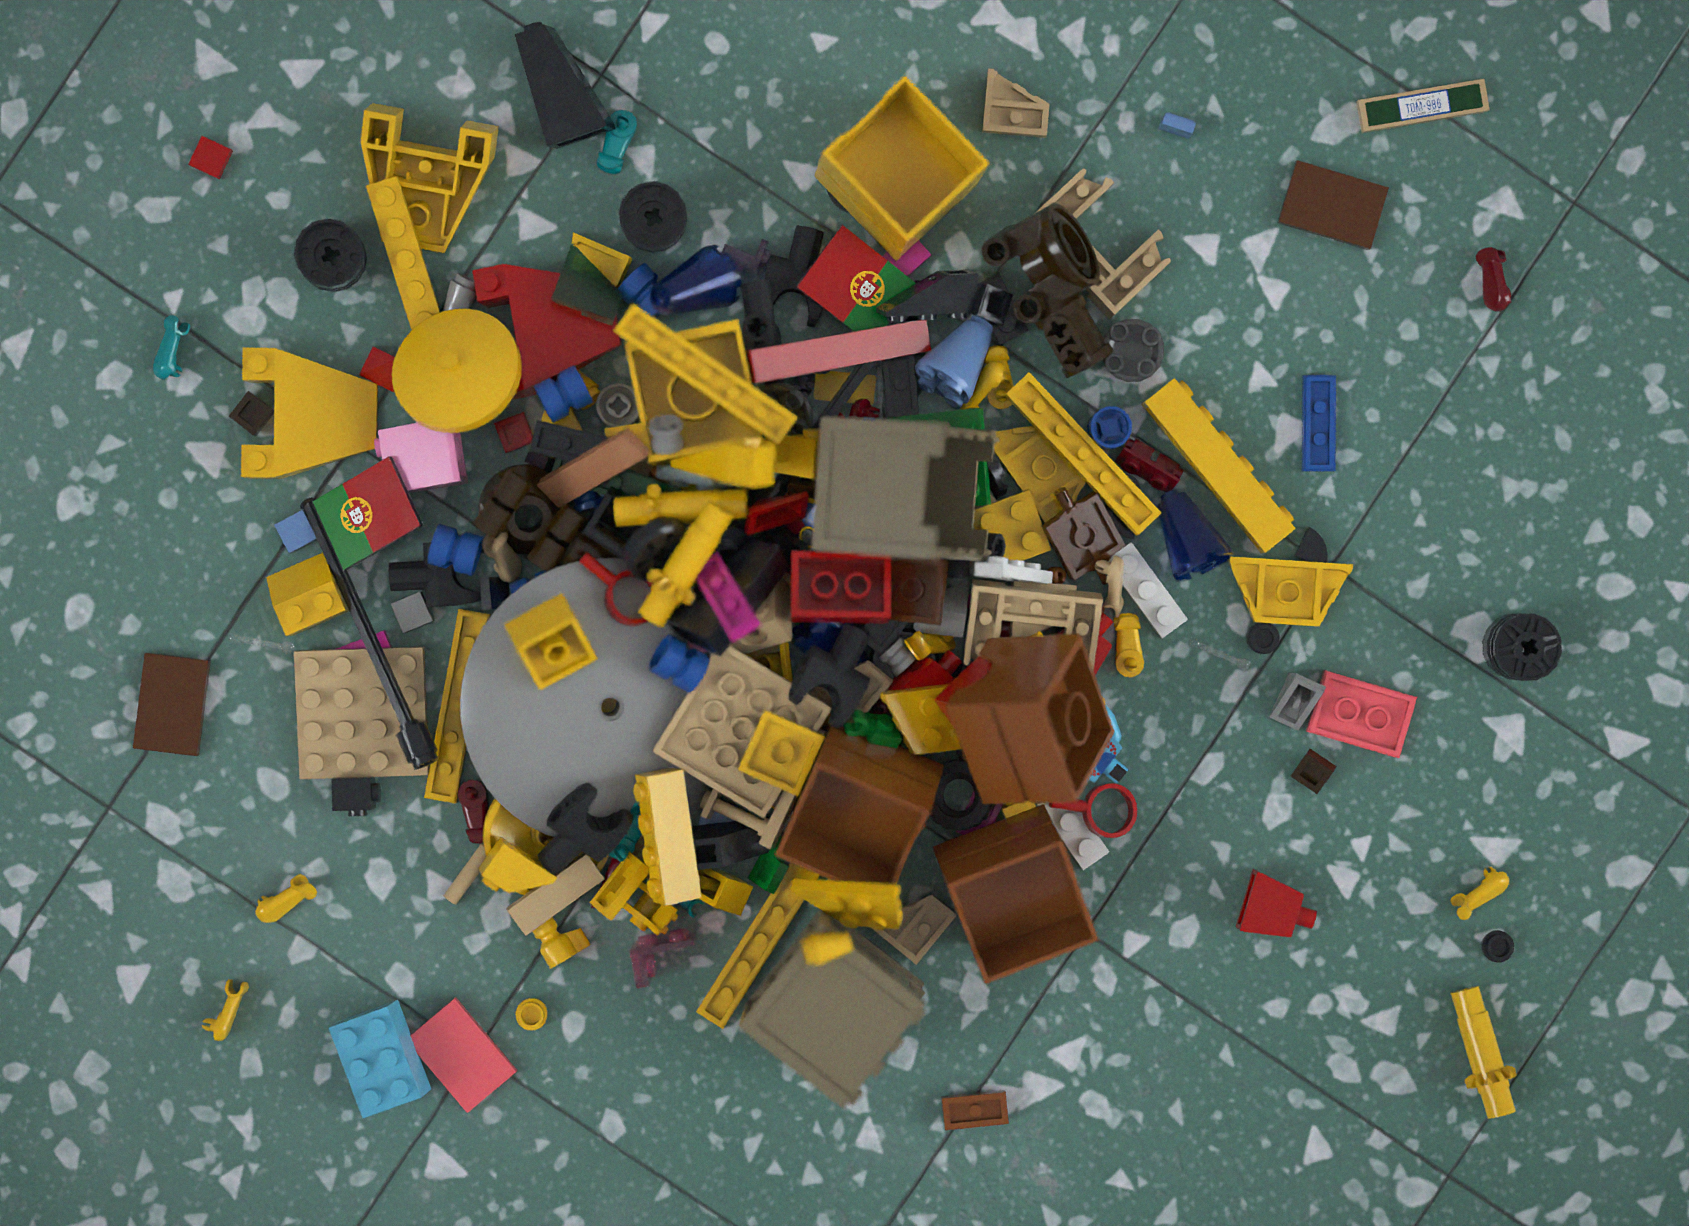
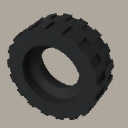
M967 760L943 762L944 768L929 815L936 824H940L946 829L968 830L979 826L982 821L990 816L989 813L993 810L995 804H983ZM955 779L966 780L974 789V801L969 808L963 811L951 809L944 800L945 787Z

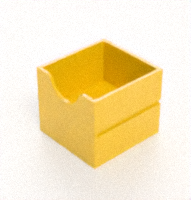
M904 75L885 93L877 105L859 123L845 134L840 135L822 152L814 177L897 262L976 187L990 163Z
M738 320L675 332L752 386ZM624 342L645 446L650 450L648 460L651 465H670V461L723 444L741 442L742 436H757L763 439L762 433L630 342ZM660 415H675L682 420V430L680 432L684 442L682 450L666 455L654 452L651 448V439L654 435L650 433L649 422Z

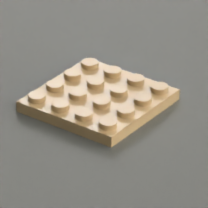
M730 645L721 657L713 653L711 654L709 666L703 679L692 692L686 694L652 752L764 818L782 789L738 770V766L764 709L818 732L832 707L810 693H807L798 705L790 702L788 694L792 682Z
M424 646L382 648L413 718L417 719L418 723L426 722L428 727ZM366 648L294 651L299 779L428 775L429 765L414 770L413 765L408 764L396 738V734L400 732V722Z

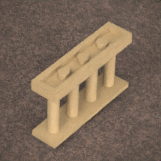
M823 729L818 730V733L826 737L827 731ZM713 788L712 792L707 790L700 803V808L703 809L701 817L711 819L716 811L758 831L757 835L761 836L758 844L769 849H775L799 795L796 796L781 790L772 805L775 809L770 819L765 817L763 820L720 800L723 794Z

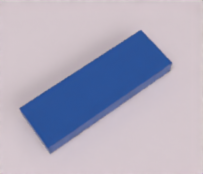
M1303 375L1302 472H1335L1336 375Z

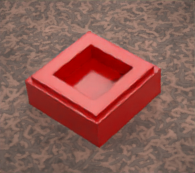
M201 136L188 165L220 180L233 150Z
M525 412L494 423L506 454L531 444L533 432Z

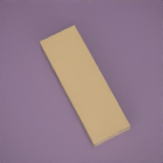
M586 853L579 855L559 874H556L557 879L554 884L535 887L506 908L525 936L605 879Z

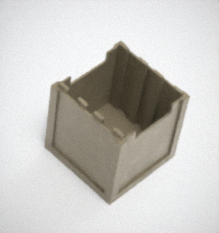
M821 417L812 550L934 560L946 558L987 561L988 555H991V550L987 548L988 530L973 529L978 461L993 462L994 444L1000 440L999 437H996L997 431L948 428V424Z
M819 909L745 1003L738 1028L840 1107L844 1108L847 1103L853 1106L863 1094L859 1087L870 1074L876 1077L885 1066L881 1059L888 1051L894 1054L904 1042L900 1038L903 1031L911 1022L917 1025L926 1014V1011L922 1009L925 1002L921 999L925 994V991L922 990L924 982L858 930L844 926L838 920ZM815 933H849L852 952H848L817 967L815 964H806L801 939Z

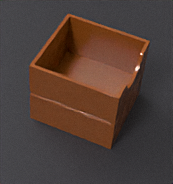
M1062 634L988 638L979 651L981 659L992 663L991 670L980 681L957 689L946 704V709L983 804L1026 803L1027 801H1031V803L1077 802L1115 732L1081 635Z
M843 725L838 729L830 726L792 811L775 856L833 881L896 885L917 835L921 833L930 814L944 765L924 756L914 755L908 749L899 745L897 748L868 743L865 736H849L846 734Z
M1044 804L932 847L985 984L1099 941L1063 840Z

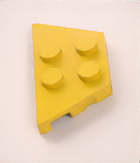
M1033 426L997 431L996 437H999L1000 440L994 444V453L1022 492L1030 490L1039 517L1044 523L1055 517L1062 510L1054 495L1056 490L1059 491V488L1066 487L1073 502L1077 500L1086 482Z
M1228 557V563L1253 622L1319 627L1331 603L1338 596L1345 579L1353 570V564Z
M949 684L880 692V697L894 717L892 720L897 729L902 732L903 740L910 753L919 755L962 749L954 727L934 701Z
M794 878L790 888L793 893L849 928L862 926L880 931L885 928L899 929L903 919L902 911L900 910L902 906L901 899L897 898L900 892L898 885Z

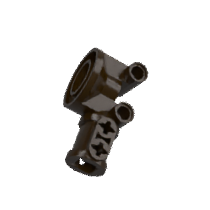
M1052 203L1019 223L1006 226L984 242L981 248V255L983 260L991 266L998 267L1016 256L1019 257L1025 274L1034 286L1015 301V316L1024 323L1034 322L1039 331L1043 330L1047 341L1063 366L1062 372L1066 378L1088 369L1114 351L1109 342H1104L1103 336L1084 306L1087 302L1083 295L1078 294L1098 283L1100 270L1089 238L1076 218L1064 206Z
M530 464L509 466L497 472L483 488L479 499V514L472 524L494 539H497L501 532H507L509 534L507 542L516 554H529L527 558L544 571L548 572L556 567L580 561L586 552L594 558H619L582 533L590 517L587 519L580 512L569 506V502L563 503L558 508L537 486L540 479L548 475L549 471ZM526 504L537 506L542 511V516L535 526L530 528L516 526L514 516L521 506ZM599 522L596 523L595 526L626 546L627 540Z

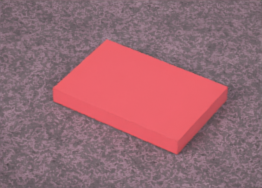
M1323 670L1319 684L1326 686L1311 711L1306 731L1400 758L1417 697Z
M456 997L410 1035L419 1057L467 1113L517 1072L514 1065Z

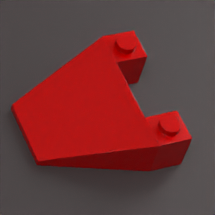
M508 264L472 270L477 302L487 308L510 304L516 344L519 348L522 362L520 382L512 400L534 396L537 394L533 387L535 384L547 378L557 381L558 374L564 369L574 365L578 371L622 345L621 337L614 332L618 326V319L610 281Z

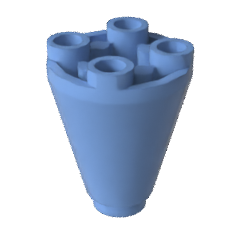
M975 315L970 320L964 321L918 361L914 368L920 378L917 385L927 393L932 394L936 392L944 397L946 403L953 408L960 409L963 404L968 403L973 395L992 339L991 333L994 330L992 325L985 319Z

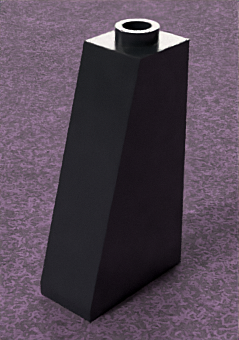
M534 22L524 26L523 32L514 34L548 147L559 149L616 129L611 117L554 28L542 24V22Z
M756 538L724 563L754 613L790 568L783 557L784 551L780 546L772 541L765 543ZM697 585L692 589L696 596L692 604L689 605L681 602L679 606H676L666 623L675 635L721 657L732 643V640L700 586Z

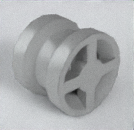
M660 415L649 422L650 433L654 435L651 439V448L654 452L666 455L682 450L684 442L683 436L680 434L682 420L675 415Z
M902 636L878 657L882 663H887L891 667V673L895 677L902 673L916 659L906 646L905 639Z

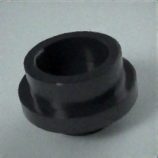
M1494 930L1484 936L1481 949L1487 959L1500 963L1512 956L1514 942L1506 932Z

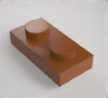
M1005 1090L941 1096L945 1130L1009 1124Z

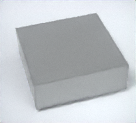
M422 591L391 603L403 633L434 621L429 608L426 607Z

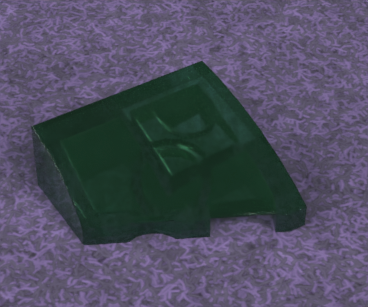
M571 245L551 301L581 311L583 316L612 326L623 294L577 247Z

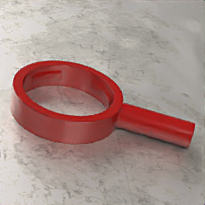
M586 552L579 563L607 585L604 601L611 617L625 626L635 627L647 623L648 620L644 617L632 619L624 616L614 605L612 598L613 588L617 581L633 577L629 570L615 575ZM645 582L651 589L653 583Z
M1114 783L1101 784L1094 787L1088 792L1084 800L1078 799L1077 802L1049 803L1051 808L1081 812L1088 829L1095 835L1103 838H1117L1125 835L1134 826L1137 818V804L1134 796L1124 786ZM1108 788L1118 791L1124 797L1128 806V816L1125 824L1113 833L1105 832L1097 827L1091 814L1094 798L1098 793Z

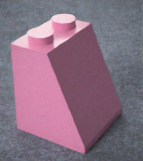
M419 423L378 430L379 438L374 439L376 455L378 458L382 457V460L388 456L393 457L409 493L468 484L460 432H438L428 429Z

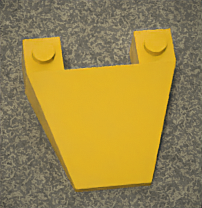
M372 103L364 110L361 133V147L369 184L398 176L420 248L445 253L495 158L499 126L467 120L460 127L458 150H451L400 140L404 109Z
M243 347L242 380L249 383H275L274 445H241V477L248 479H283L375 449L378 384L277 348Z
M803 429V434L785 436L779 445L769 438L762 439V437L742 436L741 442L723 444L671 460L670 467L720 482L752 488L773 485L774 472L816 479L820 429Z

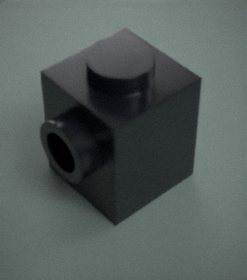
M373 776L331 779L332 811H348V816H367V810L376 808V802L381 801L380 783H375V777Z

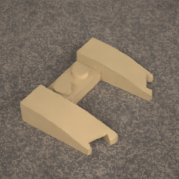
M1083 168L1038 211L1052 203H1058L1064 206L1077 219L1114 182L1112 179L1105 177L1102 185L1084 179L1087 170ZM1159 229L1116 270L1093 247L1099 264L1100 278L1097 284L1086 290L1090 293L1088 298L1109 320L1171 262L1170 258L1161 261L1156 242L1164 238Z
M973 579L963 662L965 665H968L971 658L975 660L978 656L980 657L979 651L988 638H1000L1002 620L1064 627L1063 634H1080L1092 669H1094L1103 604L1102 594L1069 590V593L1012 587L1005 586L1004 582Z

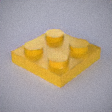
M1029 489L993 502L991 505L975 509V530H988V533L1003 535L1005 540L1003 558L1024 561L1051 551Z
M764 709L738 766V770L798 796L825 736Z

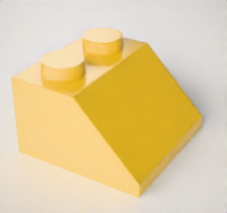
M323 553L266 577L273 608L286 636H294L349 612Z
M562 593L503 624L539 690L598 659Z

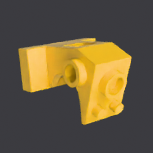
M628 852L627 858L617 866L590 901L592 906L611 921L622 908L633 915L629 919L630 922L644 932L649 928L657 936L660 933L665 935L669 930L667 926L671 920L675 922L679 917L676 914L678 910L673 904L665 906L653 902L648 893L647 884L643 882L649 874V869L645 863L631 852ZM640 888L644 891V894L632 906L627 901L635 890Z

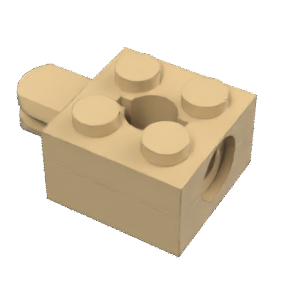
M783 577L755 612L761 626L734 643L732 642L730 644L732 647L746 654L792 641L790 585Z

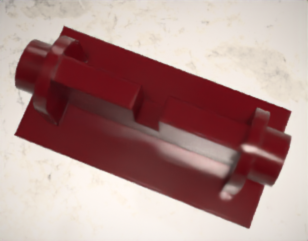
M1129 438L1124 444L1123 450L1114 461L1121 465L1127 473L1138 475L1148 481L1156 490L1165 491L1168 494L1179 483V478L1184 472L1183 469L1179 468V463L1161 453L1155 462L1150 458L1155 449L1139 441L1137 438L1135 440Z

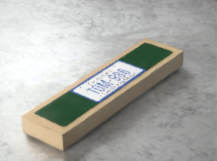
M1485 79L1361 99L1356 102L1361 133L1484 113L1490 110Z

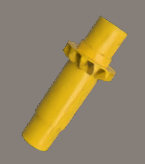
M648 484L647 494L614 498L616 526H644L656 519L668 517L679 519L684 524H692V522L696 521L708 500L729 511L734 516L732 519L747 518L746 489H708L661 493V488L658 484Z
M708 500L696 521L692 522L663 570L651 569L647 575V578L653 585L651 592L638 610L640 615L653 624L664 627L676 606H679L681 602L689 605L692 604L696 596L690 587L721 540L720 537L734 517L729 511Z
M1479 986L1452 992L1451 997L1458 1017L1456 1018L1473 1073L1465 1079L1467 1089L1477 1088L1488 1119L1516 1112L1508 1080L1517 1076L1515 1067L1504 1066L1488 1010L1485 1009Z

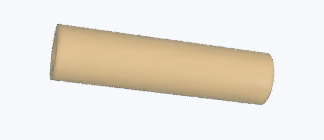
M482 843L443 895L455 905H457L480 873L478 868L486 858Z

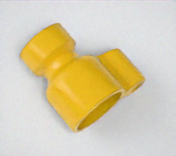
M553 917L532 931L535 938L540 939L542 942L540 953L550 969L591 945L582 928L563 934L557 931L558 925Z

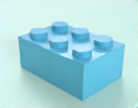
M398 1000L345 1018L329 1027L362 1118L422 1098L431 1090Z

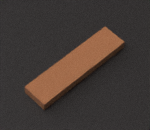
M627 427L540 479L537 486L559 508L563 503L570 502L646 458L650 450Z

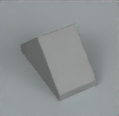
M964 580L945 590L941 626L914 623V629L916 631L920 630L922 633L963 638L970 583Z
M1289 672L1269 718L1299 731L1324 693L1326 686L1297 673Z

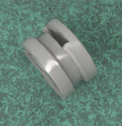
M621 383L611 384L599 394L596 409L602 422L609 427L637 423L640 416L633 388Z

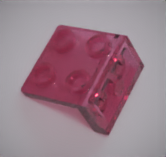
M681 928L669 931L668 937L657 938L655 933L638 936V940L633 942L630 948L636 989L649 987L652 977H655V973H657L655 956L649 953L695 946L697 933H689L688 928Z

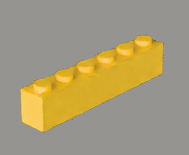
M1175 378L1172 379L1141 405L1258 551L1266 553L1296 529L1291 523L1294 521L1293 516L1283 505L1278 507L1271 498L1274 496L1271 488L1263 480L1258 482L1251 472L1254 468L1243 455L1238 457L1231 449L1234 443L1223 430L1218 432L1211 424L1214 418L1203 405L1198 408L1191 399L1194 394L1183 380L1178 383Z

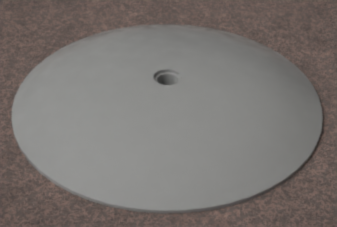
M595 558L615 575L628 570L624 561L620 558ZM579 561L556 567L538 575L517 589L494 611L473 644L466 662L460 696V715L464 740L469 756L483 783L497 801L513 816L528 826L552 837H555L557 833L547 826L548 816L569 793L580 785L590 783L598 790L588 813L595 817H606L614 812L617 813L621 809H626L630 812L631 807L637 802L633 791L634 784L636 783L635 774L665 768L680 769L652 752L687 692L673 685L671 677L665 680L650 672L648 666L654 651L665 636L671 634L686 643L687 650H689L690 647L687 640L675 635L667 623H665L664 627L657 626L650 621L635 627L618 623L611 617L605 606L604 595L607 585L579 563ZM623 578L617 581L613 588L612 598L614 605L621 614L628 618H643L638 610L651 592V589L645 582L636 578ZM562 593L598 659L539 690L503 624ZM707 652V653H704V654H706L707 656L710 657L712 653H711V652ZM607 698L616 699V706L611 712L601 711V704ZM683 770L689 814L691 816L700 808V803L706 791L712 792L713 788Z

